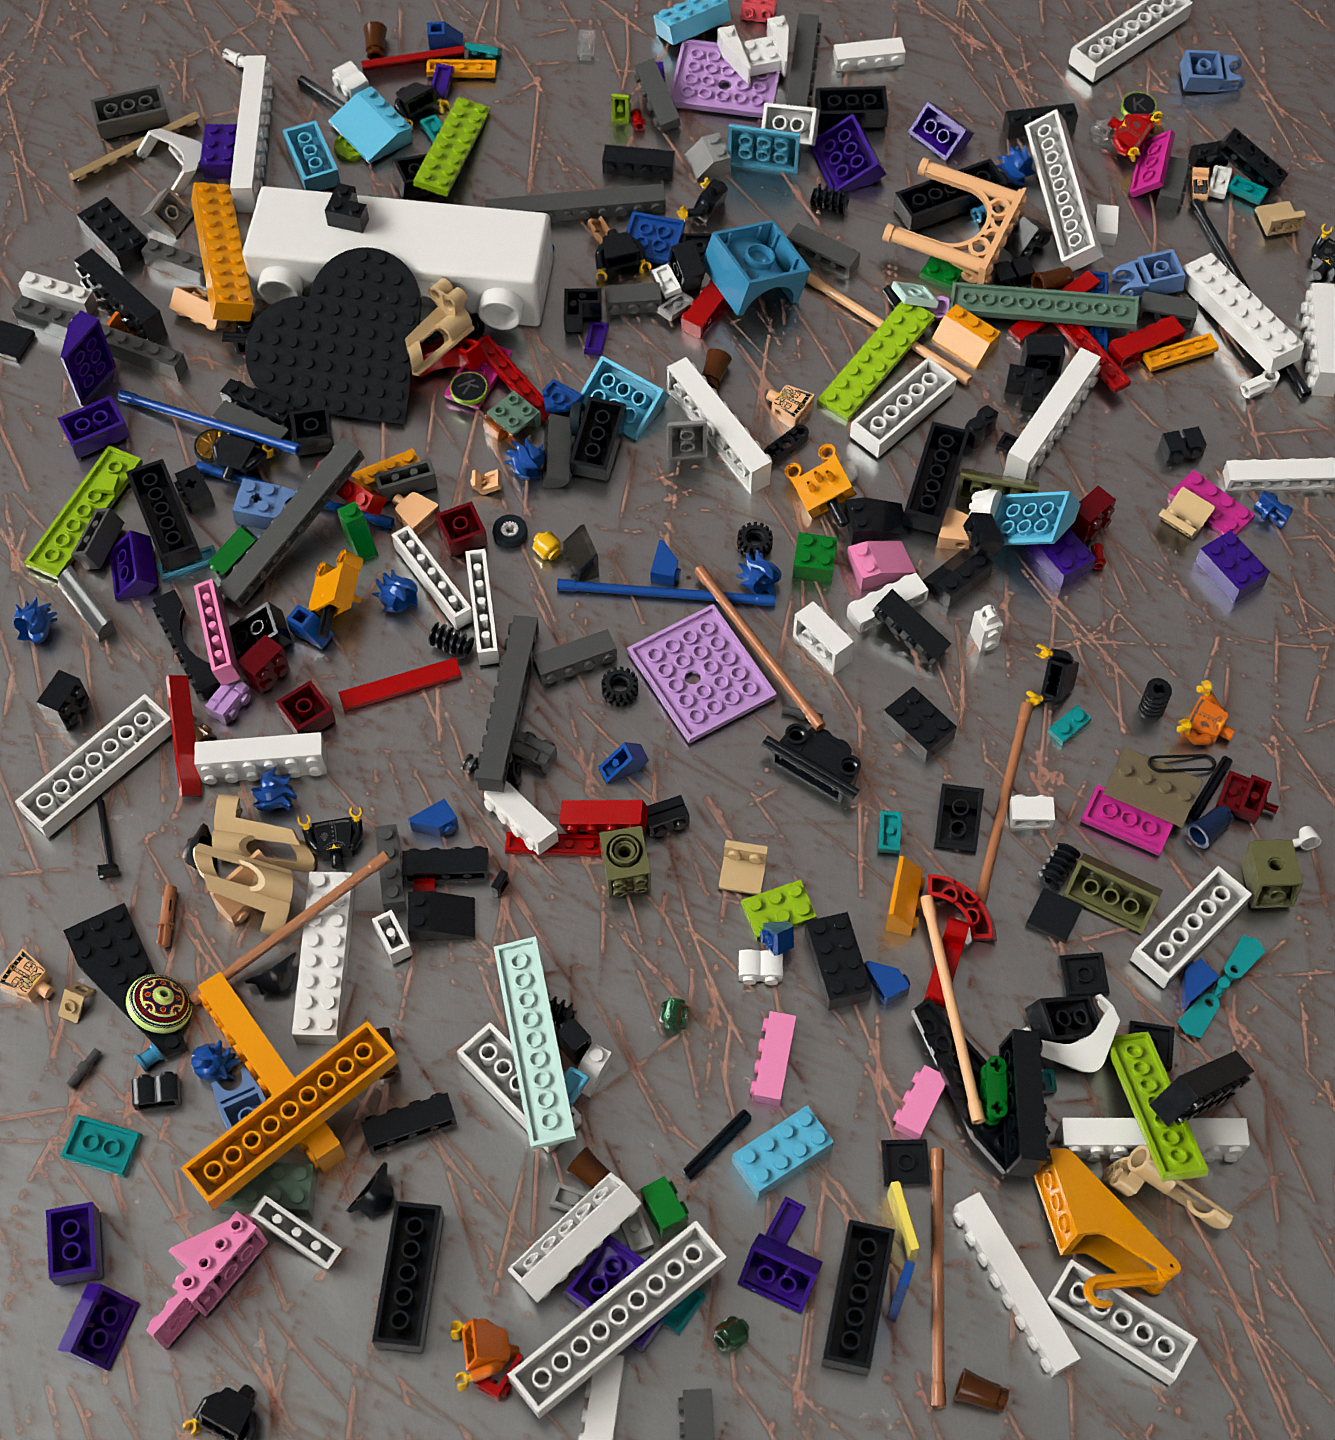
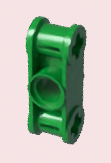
M999 1056L990 1057L980 1070V1098L985 1116L984 1123L990 1126L998 1124L1008 1111L1007 1065L1004 1059Z

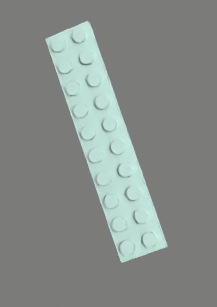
M537 937L495 946V958L530 1147L532 1150L575 1140L577 1137Z

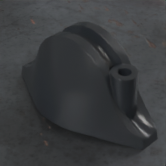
M204 823L199 827L196 834L187 840L183 850L185 863L195 869L197 867L193 857L194 847L199 843L212 847V836L208 826ZM213 857V865H214V868H215V867H216L217 858H214V857Z
M296 952L274 967L244 980L245 983L256 984L262 996L268 992L272 994L284 992L293 980L292 964L297 956Z
M383 1162L365 1188L347 1208V1212L352 1213L359 1210L368 1218H371L375 1212H381L390 1206L394 1197V1191L388 1180V1164L386 1162Z

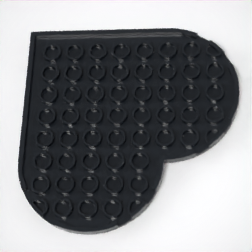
M354 248L333 257L317 274L309 296H294L282 299L265 309L253 323L246 341L245 361L249 376L256 388L268 396H274L283 403L291 404L295 410L328 406L330 415L404 425L412 378L411 362L405 338L420 324L422 297L415 276L399 258L377 248Z

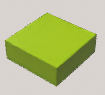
M99 473L95 491L97 493L115 494L120 480L119 475Z

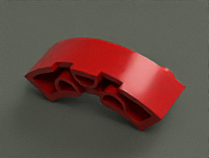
M444 338L436 339L435 343L425 345V343L420 344L423 361L444 344ZM469 338L462 339L419 377L422 378L432 371L446 367H463L473 371L486 361L481 343Z
M928 874V895H932L933 899L947 901L957 906L965 915L968 923H970L971 938L974 941H997L993 918L984 902L972 890L952 878Z

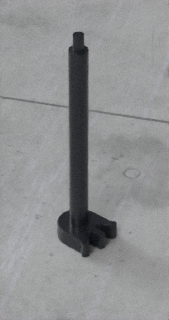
M99 795L97 806L106 864L97 865V876H99V880L117 876L119 874V866L113 863L105 802L102 796Z

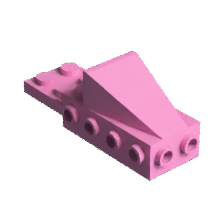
M236 1211L228 1221L170 1248L169 1252L186 1270L177 1276L175 1283L172 1285L178 1293L167 1301L165 1308L150 1321L149 1327L146 1329L166 1350L198 1312L205 1317L209 1314L269 1243L261 1233L262 1229L247 1213L243 1216ZM221 1276V1280L215 1283V1278Z

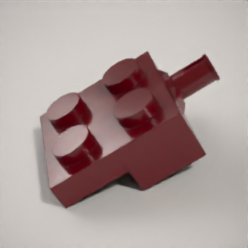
M1230 770L1215 808L1225 805L1234 816L1255 824L1263 809L1276 814L1279 806L1267 802V794L1272 782L1255 775H1251L1248 778Z

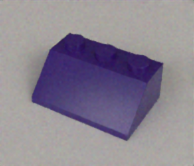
M928 101L908 133L945 161H949L965 149L974 135L971 130L939 106Z
M130 530L109 551L115 600L118 601L145 596L158 585L151 536Z
M759 1233L750 1248L737 1284L802 1313L823 1262Z
M88 1282L57 1351L81 1362L109 1371L139 1302L103 1284Z

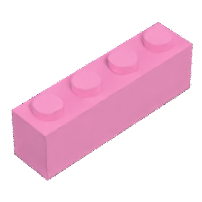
M770 1011L769 1019L764 1018L762 1031H765L766 1034L765 1039L760 1038L758 1052H762L761 1060L756 1059L754 1073H758L757 1081L752 1080L750 1094H754L753 1102L780 1107L796 1016Z

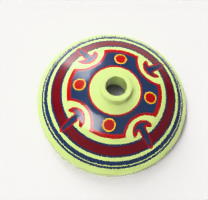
M160 974L146 975L137 979L129 988L126 996V1007L130 1017L140 1027L154 1033H171L182 1028L191 1016L193 1004L188 996L189 992L180 982Z

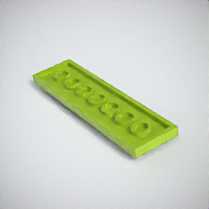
M456 98L413 180V186L446 197L448 196L490 113V107L465 98Z
M901 301L819 396L817 404L848 422L935 320V315L921 306L904 304Z
M108 445L24 561L25 566L58 580L61 573L74 561L75 558L71 554L95 510L111 508L130 482L126 471L140 467L143 464L142 459ZM99 473L119 475L120 480L115 494L97 493L95 491Z
M1149 1032L1115 1035L1108 1053L1161 1181L1208 1176L1209 1169L1188 1121L1185 1120L1179 1126L1175 1123L1167 1127L1149 1106L1171 1084Z

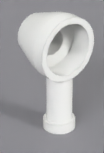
M1311 826L1302 827L1299 830V838L1292 839L1294 848L1301 847L1304 850L1314 849L1321 844L1319 834Z

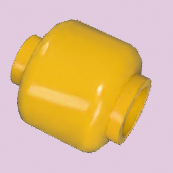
M541 531L533 538L532 548L543 560L552 561L562 551L560 540L551 531L544 533Z

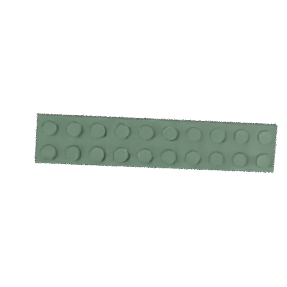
M953 282L948 311L957 304L979 317L1136 329L1139 297Z

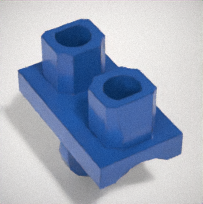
M1266 491L1261 493L1259 500L1254 505V508L1262 513L1261 518L1263 520L1270 519L1280 528L1285 525L1293 511V508L1288 504L1283 505L1280 503L1275 494H1269Z

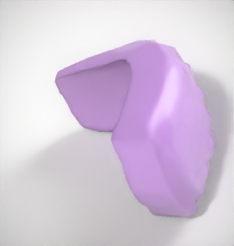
M943 295L935 297L939 302L937 308H933L935 321H942L949 309L950 298Z

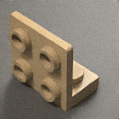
M1289 201L1257 206L1255 208L1266 236L1300 231L1306 218L1304 210L1294 211Z
M1182 487L1166 510L1162 509L1159 518L1194 540L1215 510V506Z
M726 840L719 889L753 895L760 894L768 846Z

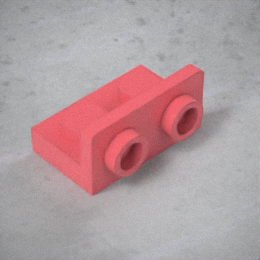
M742 0L740 19L767 23V18L775 16L777 0Z

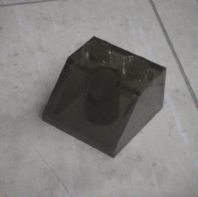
M583 524L563 541L561 556L563 561L569 564L567 568L570 577H574L576 581L585 582L599 577L598 554Z

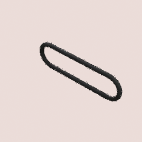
M1208 754L1155 755L1148 759V765L1156 772L1210 771L1215 769L1216 761ZM1207 757L1213 762V766L1210 768L1157 769L1151 764L1152 759Z

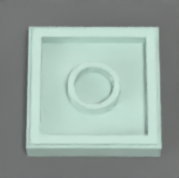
M897 281L892 283L891 288L904 304L937 308L938 300L925 285Z

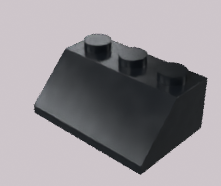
M962 549L922 581L929 592L949 609L991 576L993 562L985 555H976L974 550Z

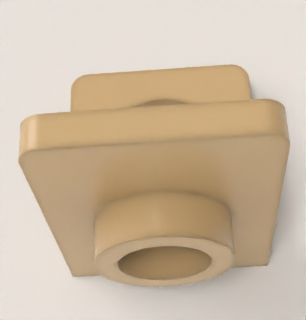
M78 982L65 988L58 1015L74 1023L79 1022L84 1000L94 994L95 989ZM76 989H82V990H85L86 992H81V991H78V990H76Z

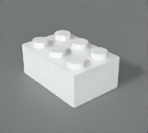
M764 102L761 128L800 133L801 145L815 147L820 110L811 107Z
M813 601L795 614L793 636L832 675L851 662L853 638L849 633H845L840 628L836 620L831 619L826 614L823 607L818 606Z

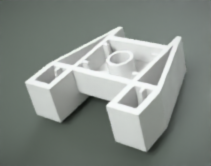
M784 15L767 18L768 37L743 42L740 41L734 25L718 28L717 44L722 57L747 84H751V76L781 71L783 77H786L789 27Z

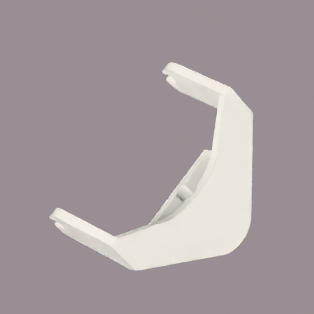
M161 128L149 130L137 149V156L143 159L146 158L158 139L168 143L169 151L183 166L182 172L171 188L180 197L196 173V170L200 168L202 144L194 139Z
M1101 994L1096 995L1097 1003L1105 1014L1095 1031L1089 1036L1071 1044H1060L1042 1040L1041 1057L1080 1072H1095L1099 1070L1105 1062L1120 1023L1114 1006ZM1028 1027L1022 1029V1030H1029V1031H1030V1029H1029Z

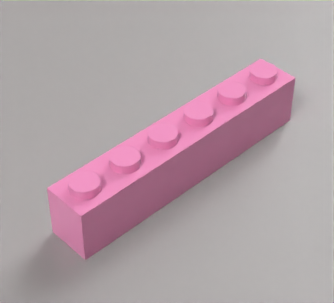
M213 579L195 585L194 590L211 670L220 685L224 686L241 678L223 597Z

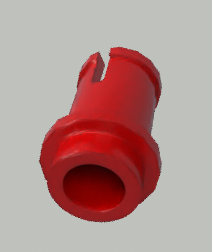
M635 108L630 112L633 121L632 127L637 131H641L645 128L646 121L642 117L641 110Z
M1101 543L1091 545L1092 554L1096 557L1094 569H1102L1106 564L1103 552L1104 547Z

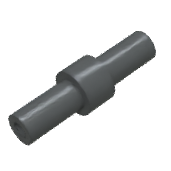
M783 705L782 713L806 720V716L800 708Z
M94 1048L87 1058L76 1066L75 1073L66 1082L68 1087L73 1089L80 1079L91 1071L92 1064L101 1055L98 1049Z

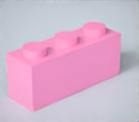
M924 1065L922 1071H916L912 1080L915 1085L912 1091L909 1089L906 1091L902 1100L905 1102L903 1109L898 1108L893 1118V1121L896 1122L894 1130L912 1139L921 1138L946 1086L940 1072Z

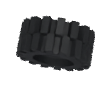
M749 522L747 527L743 525L742 530L738 531L737 548L740 554L743 553V556L746 558V553H749L753 559L756 550H759V553H763L764 558L766 554L769 555L773 544V535L767 525L764 527L763 523L757 525V522H754V525H751ZM751 537H758L762 539V543L753 545L747 540Z
M620 666V670H617V667H613V672L609 669L607 675H603L601 681L604 699L607 698L608 703L613 701L614 706L617 703L623 706V702H626L628 705L630 704V699L632 701L635 700V696L638 695L637 676L635 677L633 671L630 673L629 668H626L624 671V667ZM616 682H625L628 687L624 691H616L612 688V685Z

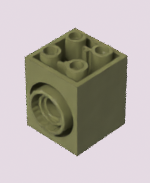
M642 826L599 833L600 850L609 896L620 897L629 892L643 893L647 889H651V871Z
M1293 840L1249 841L1241 868L1246 889L1252 893L1249 899L1251 908L1294 907L1303 886V880Z

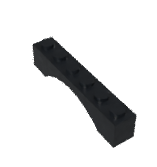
M174 589L154 598L155 607L152 609L156 618L162 619L163 622L160 625L164 633L170 634L171 637L168 640L173 649L177 648L176 656L180 664L185 663L186 668H184V671L188 675V679H193L195 682L192 684L196 695L201 694L203 700L211 698L221 685L212 673L210 663L197 657L184 643L183 626L187 614Z

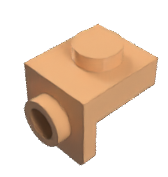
M497 469L481 475L477 470H473L471 485L481 495L502 489V473Z

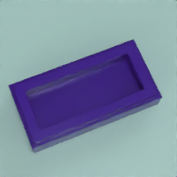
M437 63L431 86L441 95L442 100H446L454 67Z
M590 322L584 354L603 356L609 323Z
M785 1196L765 1235L787 1245L806 1207Z

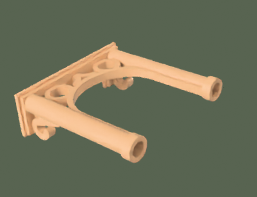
M923 157L917 174L977 196L985 206L986 222L980 232L967 241L953 244L943 243L888 223L882 241L887 243L893 242L949 262L963 270L961 276L965 281L989 285L992 279L990 274L994 267L993 262L998 260L1001 253L1000 248H1004L1007 242V234H1011L1014 224L1016 225L1018 219L1024 216L1025 208L1023 207L1028 198L1025 196L1027 188L1023 187L1015 191L931 162V159ZM994 220H1003L1000 227L995 224ZM990 236H995L990 245V242L987 238ZM982 244L985 246V250L983 252H975L972 246Z

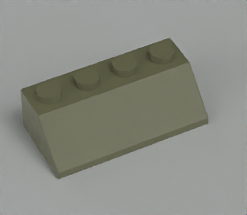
M962 468L956 498L972 501L971 497L975 492L988 489L1000 490L1002 495L1038 493L1039 482Z
M1083 853L1063 896L1142 934L1163 890Z

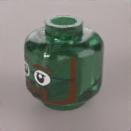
M668 997V1000L663 1001L661 1004L658 1020L665 1024L664 1029L677 1031L678 1027H684L687 1024L689 1006L685 1004V1000Z
M730 1316L715 1327L714 1341L722 1351L734 1352L748 1342L749 1326L744 1319Z

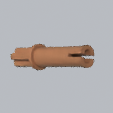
M166 885L163 889L160 921L157 923V928H159L157 945L161 948L170 946L171 933L175 927L173 917L177 887L173 885Z

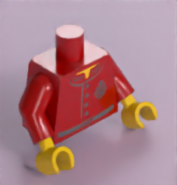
M1160 111L1154 114H1127L1123 121L1113 116L1107 126L1115 130L1111 139L1117 153L1128 158L1130 157L1132 162L1136 161L1134 155L1140 156L1139 147L1154 125L1152 123L1155 122L1157 126H1160L1162 122L1159 118H1164L1163 114Z

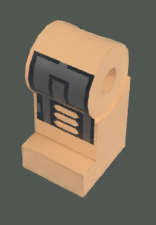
M1193 167L1189 179L1191 201L1194 199H1199L1202 202L1207 201L1209 168Z

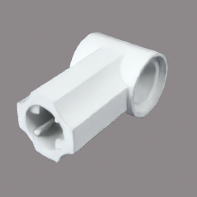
M1265 369L1262 375L1243 382L1240 386L1242 395L1250 399L1261 393L1274 391L1280 378L1279 372L1276 370L1274 373L1269 374L1267 369Z

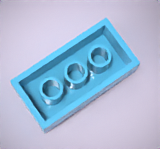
M688 0L683 3H677L674 7L661 10L658 14L653 15L657 35L672 45L732 20L728 0Z
M316 120L282 130L286 147L305 190L321 191L340 183L338 169Z
M807 1105L732 1154V1163L756 1198L760 1199L832 1151L834 1141Z

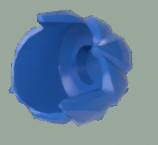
M1009 145L1010 155L998 156L997 159L1004 163L996 167L1001 172H1005L1011 184L1016 186L1024 185L1025 177L1036 174L1031 168L1033 157L1027 151L1026 146L1021 151L1018 145L1016 149Z
M526 438L524 445L513 441L512 443L516 446L517 450L509 449L505 452L506 455L512 458L505 461V464L511 465L515 475L522 480L541 478L537 471L545 460L543 444L537 448L530 443L528 438Z
M756 550L755 561L749 553H746V565L738 563L743 570V573L736 575V577L744 580L740 584L741 586L747 587L755 594L766 591L772 595L774 583L781 580V571L776 565L764 559L763 553H759V550Z
M391 570V577L385 572L383 573V583L378 579L375 580L381 592L372 593V595L378 597L386 604L382 612L399 613L406 610L410 604L418 606V586L412 579L399 577L395 574L394 570Z
M36 597L31 604L26 601L23 609L16 604L13 626L19 632L17 640H31L33 644L43 642L48 636L52 622L57 621V618H52L57 615V612L48 613L51 610L48 608L51 606V603L38 607V599Z
M276 767L271 771L263 773L260 781L261 786L251 789L252 795L258 800L252 805L260 811L267 812L280 807L291 810L292 800L290 798L297 799V795L292 791L293 787L286 784L291 780L289 778L291 774L275 775Z
M219 1040L217 1044L210 1043L197 1047L192 1053L191 1067H193L194 1073L200 1079L208 1082H219L224 1079L235 1080L231 1069L236 1063L240 1062V1059H234L236 1053H231L230 1047L225 1049L222 1046V1041Z

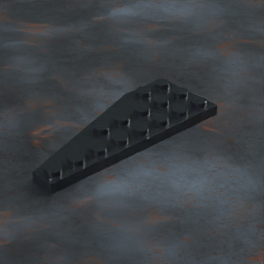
M125 903L63 930L79 968L168 1060L189 1051L180 1029L171 1033L148 1031L135 1023L127 1011L126 996L131 985L143 976L156 973Z
M928 997L916 1006L911 1014L971 1140L1004 1175L1006 1173L1003 1118L994 1126L987 1125L984 1122L972 1124L950 1021ZM965 1038L978 1096L981 1101L980 1070L987 1061Z

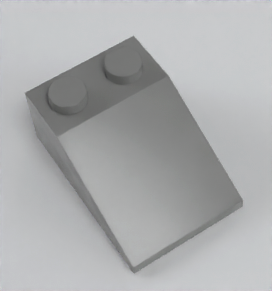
M707 420L671 422L667 424L666 443L668 460L706 457Z

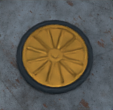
M208 429L197 436L193 449L200 460L212 463V445L218 438L220 430Z

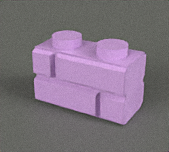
M238 680L220 686L204 706L207 714L225 725L230 721H234L238 716L239 709L243 705H247L251 699L249 686Z

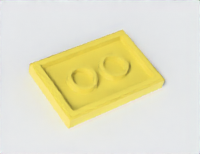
M899 1181L891 1182L887 1198L906 1261H914L920 1248L901 1183Z

